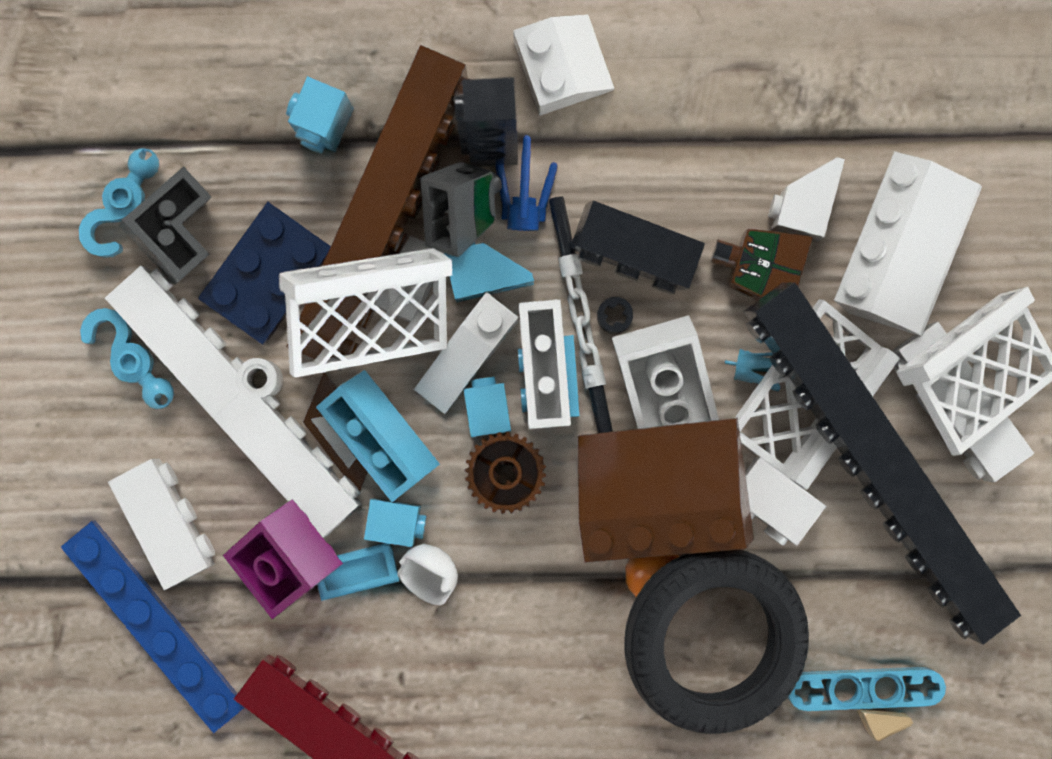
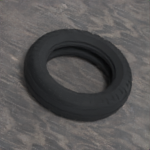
M740 549L684 554L664 565L645 583L637 595L628 615L624 636L627 669L637 692L645 703L656 714L671 724L689 731L706 734H721L742 730L760 722L778 709L783 701L789 697L801 677L809 646L807 616L794 586L773 564L760 556ZM733 587L747 591L759 601L768 624L766 649L760 663L752 674L740 684L715 693L692 691L674 681L666 665L664 642L668 626L678 609L690 598L708 589Z

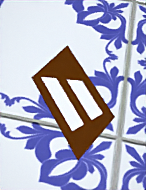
M323 372L303 423L342 474L350 479L360 491L368 472L316 408L317 405L337 389L327 374Z

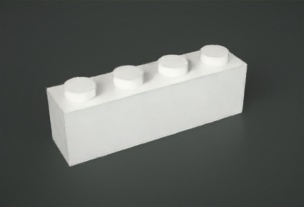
M939 322L927 325L922 336L913 335L892 351L900 357L894 366L896 371L947 334ZM963 360L960 379L971 382L973 369L966 360ZM937 380L931 387L938 400L945 403L947 383ZM959 387L956 407L968 410L969 390ZM917 394L916 398L918 402L923 407V409L928 413L919 394ZM981 395L980 415L987 417L991 415L993 398ZM955 415L954 430L959 439L965 436L967 419ZM1007 417L963 452L967 457L963 462L976 479L982 478L984 481L996 482L1035 453Z

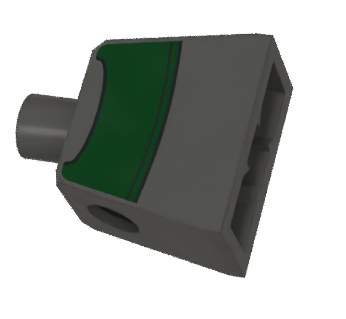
M456 163L421 177L425 246L456 257L462 255L494 223V195L502 188L499 176L488 169L467 163Z

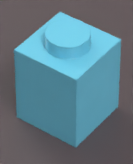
M495 377L471 380L472 388L464 389L471 437L511 432L504 383L496 384Z
M372 498L369 504L364 540L413 547L416 538L423 539L427 515L420 514L421 505Z

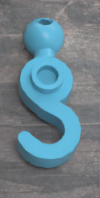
M141 148L133 151L128 159V169L130 171L126 178H116L110 181L104 188L102 200L106 209H96L88 213L81 221L78 230L79 240L89 253L102 258H110L122 253L123 246L117 242L99 244L95 239V230L102 223L121 222L123 218L145 200V193L140 186L144 179L152 178L159 169V159L152 150ZM150 152L152 156L145 160L146 153Z
M108 308L97 309L89 313L83 320L80 329L82 342L87 344L95 343L97 329L100 324L110 321L116 328V336L111 347L110 357L111 370L114 375L124 382L139 383L143 388L142 398L150 408L163 409L168 406L173 400V387L166 379L155 378L152 375L154 366L153 356L143 345L130 343L132 329L117 311ZM163 395L168 398L167 403L164 405L161 404V397Z

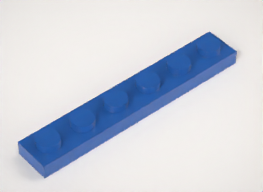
M96 520L91 521L61 546L66 555L213 734L244 709L242 705L234 700V697L237 695L235 689Z

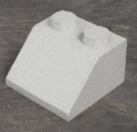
M589 15L550 17L513 30L514 45L539 116L614 90Z

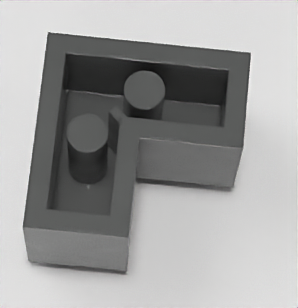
M183 166L123 218L119 226L166 277L176 285L209 255L182 224L200 210L211 199V196Z

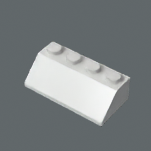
M894 151L834 301L849 314L922 336L982 186L933 161Z

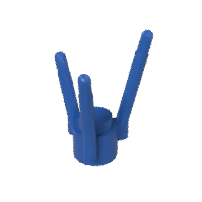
M529 135L523 137L520 197H512V205L504 165L495 166L496 174L502 183L500 190L502 202L501 220H507L508 230L539 231V222H545L546 207L558 168L557 163L552 162L550 164L538 206H536V198L529 197L531 137Z

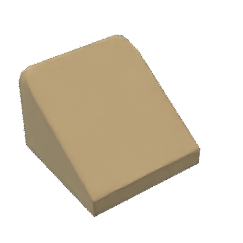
M876 708L856 709L867 733L876 741H881L913 724L912 719L902 711Z

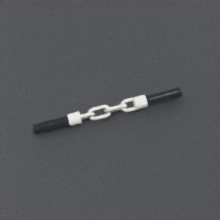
M564 196L549 199L560 252L558 262L561 276L566 278L569 292L568 304L572 321L576 325L584 386L589 391L597 433L611 432L613 428L603 386L606 385L603 366L600 362L597 347L594 345L589 323V305L580 279V275L583 274L582 266L578 259L579 254L570 249L573 238ZM572 278L575 279V289L573 288ZM581 298L585 316L577 317L574 299L578 300ZM582 327H585L588 343H585ZM593 353L595 365L587 366L585 354Z

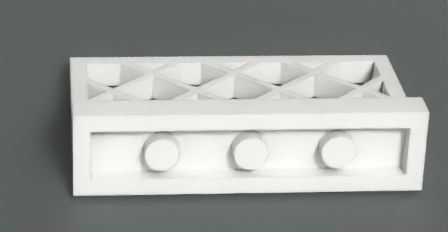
M433 248L279 273L280 290L286 296L290 374L296 378L447 349L446 277L452 276V259ZM433 282V295L424 306L420 305L412 296L422 283ZM394 288L400 293V296L388 311L384 313L373 303L384 290ZM356 295L362 302L351 316L345 320L334 310L346 296ZM330 299L327 304L322 301ZM409 301L420 311L408 326L403 329L393 319ZM317 302L323 309L311 324L306 327L299 321V304ZM369 308H372L382 318L371 332L365 336L355 326ZM332 314L343 323V326L327 343L316 335V332ZM428 317L434 322V339L418 341L413 335ZM391 324L401 334L391 347L380 348L375 342ZM300 328L304 331L301 336H300ZM353 331L363 339V342L353 354L342 355L336 349L348 334ZM312 338L325 347L314 361L302 363L301 351Z
M1028 287L999 294L896 371L903 386L914 385L952 456L961 455L1052 381V352L1028 309V306L1035 301ZM1015 320H1018L1023 329L1022 342L1011 339L1013 322ZM989 340L999 343L997 362L986 358ZM1010 347L1021 351L1019 369L1008 366ZM1032 355L1038 357L1045 370L1040 376L1030 374ZM963 360L974 363L971 382L960 379ZM985 367L996 371L994 390L983 386ZM1007 375L1018 378L1015 396L1005 394ZM937 380L947 383L945 403L938 400L931 387ZM959 387L970 391L968 410L956 407ZM981 395L993 398L991 415L989 417L979 414ZM955 415L967 419L965 436L959 439L954 430Z
M819 299L813 309L820 319L823 314L832 319L833 339L844 355V342L858 340L866 347L858 360L850 362V364L871 395L874 396L900 357L890 349L880 346L826 301ZM843 329L849 334L843 335ZM772 365L735 417L738 418L739 430L741 431L750 417L762 415L764 436L748 438L740 432L741 444L801 488L807 490L837 447L834 443L829 444L820 435L815 426L819 422L817 418L810 427L799 429L797 408L802 406L793 395L792 391L795 389V386L788 376H780ZM785 382L788 403L770 406L768 392L774 384ZM788 410L790 431L773 434L771 413ZM791 438L793 451L783 464L775 458L774 441ZM765 443L766 450H764L758 444Z

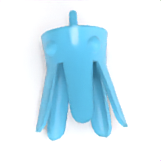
M740 349L737 362L726 360L725 364L736 366L734 380L759 384L764 376L754 371L768 372L772 363L765 356H772L773 354L772 352L752 353ZM774 384L771 389L779 392L780 384Z

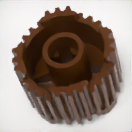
M501 432L497 433V435L491 434L488 440H481V446L478 444L474 446L475 452L471 451L469 453L472 458L466 460L469 468H466L465 472L469 474L465 481L469 483L468 490L472 489L474 491L471 496L478 497L477 503L481 504L483 502L485 504L484 509L487 510L489 507H492L493 513L498 509L501 510V514L509 510L510 514H512L514 510L522 511L524 505L529 507L530 500L534 502L537 500L536 494L541 495L542 491L539 487L545 486L542 478L546 477V473L543 472L546 465L543 462V456L538 454L540 450L532 448L533 442L526 443V437L519 439V434L517 433L511 437L510 432H507L506 435L501 434ZM506 461H510L514 464L513 472L517 474V478L514 482L507 480L506 484H502L497 481L499 473L495 471V467L498 463L504 466Z

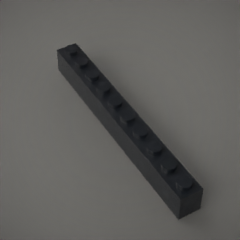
M782 282L744 310V313L750 320L746 323L748 330L759 343L765 342L773 354L769 359L777 372L783 377L788 376L796 387L792 391L794 397L805 410L811 409L819 421L815 424L818 432L829 444L834 443L842 454L838 457L840 464L850 476H857L864 488L861 490V494L866 502L875 510L879 508L886 518V521L883 523L884 528L896 542L899 543L901 541L909 553L905 555L906 560L919 575H925L931 584L927 589L932 598L941 607H947L953 616L949 622L954 630L963 639L969 637L984 645L1018 619L1021 614L795 282Z

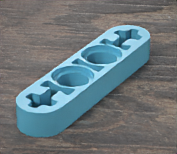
M926 667L802 672L788 700L796 708L803 711L922 707L936 705L945 695L946 685L940 674ZM907 676L906 682L912 685L923 683V677L927 676L929 681L935 683L934 689H929L927 696L924 697V694L919 690H906L902 677ZM883 677L892 678L896 685L895 693L887 699L878 698L874 690L877 681ZM845 678L851 679L856 687L854 696L846 701L837 699L834 692L837 682ZM827 679L825 687L828 697L827 702H823L824 696L821 693L809 694L808 701L803 702L799 695L795 694V689H800L803 681H807L811 688H824L821 680ZM905 690L908 694V698H904Z

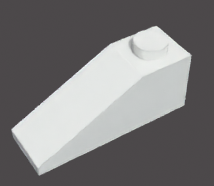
M486 292L447 343V349H443L413 390L446 414L519 321V317Z

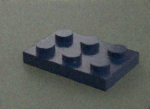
M267 201L198 299L259 343L266 345L287 316L286 296L280 290L279 273L321 267L331 246Z

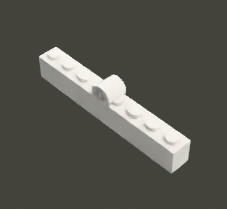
M139 266L105 299L288 502L293 499L299 508L306 513L323 538L328 536L362 505L356 498L361 492L346 476L341 479L336 476L330 469L334 462L319 446L313 450L303 439L307 434L306 431L292 416L286 420L276 409L280 403L275 395L280 391L283 384V375L280 368L275 363L261 358H253L243 362L240 358L236 357L232 361L223 351L227 344L211 327L205 331L195 320L200 316L198 311L185 298L178 301L169 291L173 286L170 280L158 268L151 271L148 268ZM259 370H263L267 375V382L261 388H257L253 383V377Z

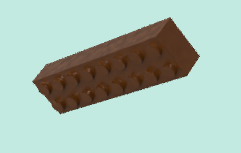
M419 46L322 266L400 254L408 234L404 233V227L408 218L415 220L422 206L421 177L438 170L440 161L437 160V153L441 145L447 147L456 128V124H453L455 95L463 94L462 80H468L466 64L425 46ZM356 295L346 296L334 311L347 320L362 300ZM330 299L322 301L327 304ZM317 302L305 303L299 321L308 327L323 307ZM369 308L355 328L358 330L360 327L367 329L375 311ZM331 314L316 332V335L329 343L343 326V323ZM300 328V336H301L304 331ZM351 331L336 350L342 355L353 354L359 347V344L355 342L357 334ZM312 338L301 351V354L315 360L325 347Z

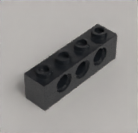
M514 77L462 80L463 94L455 95V115L462 155H469L470 164L477 167L518 165Z

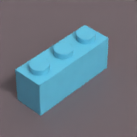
M365 370L340 385L316 406L391 502L395 501L440 465Z

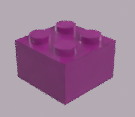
M293 499L258 522L223 554V557L272 620L343 564L333 548L324 540L310 522L306 513L299 508Z

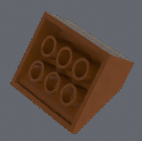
M738 418L578 436L579 527L584 563L747 549L754 540Z

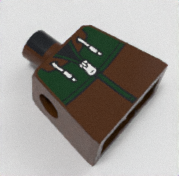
M747 229L742 234L739 245L717 239L710 262L731 268L727 286L758 301L782 282H795L797 286L799 285L813 237Z

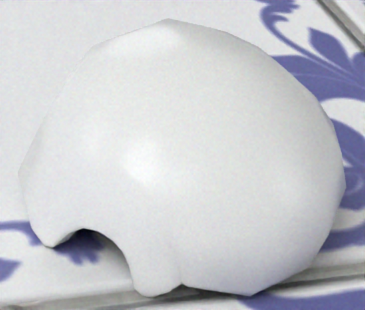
M427 544L411 547L399 561L401 564L397 574L399 579L412 593L430 604L443 605L457 585L458 573L455 564L450 556L438 547Z

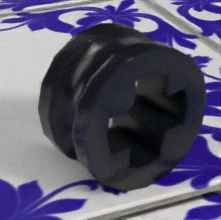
M610 297L604 300L597 311L599 326L611 334L625 331L633 320V309L630 303L621 297ZM619 305L625 310L621 315L625 316L626 320L623 324L616 322L611 326L605 321L608 315L604 314V310L607 307L614 309Z

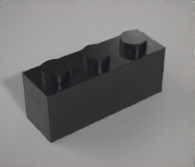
M593 200L585 204L570 249L579 252L578 259L599 267L602 261L616 266L615 273L620 276L637 281L640 275L653 280V288L669 294H675L676 289L685 290L690 288L705 243Z

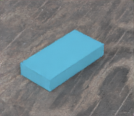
M383 543L337 555L343 564L317 586L321 601L399 582L398 568L392 544Z

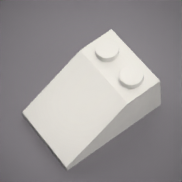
M689 315L612 337L637 428L719 420L698 335Z

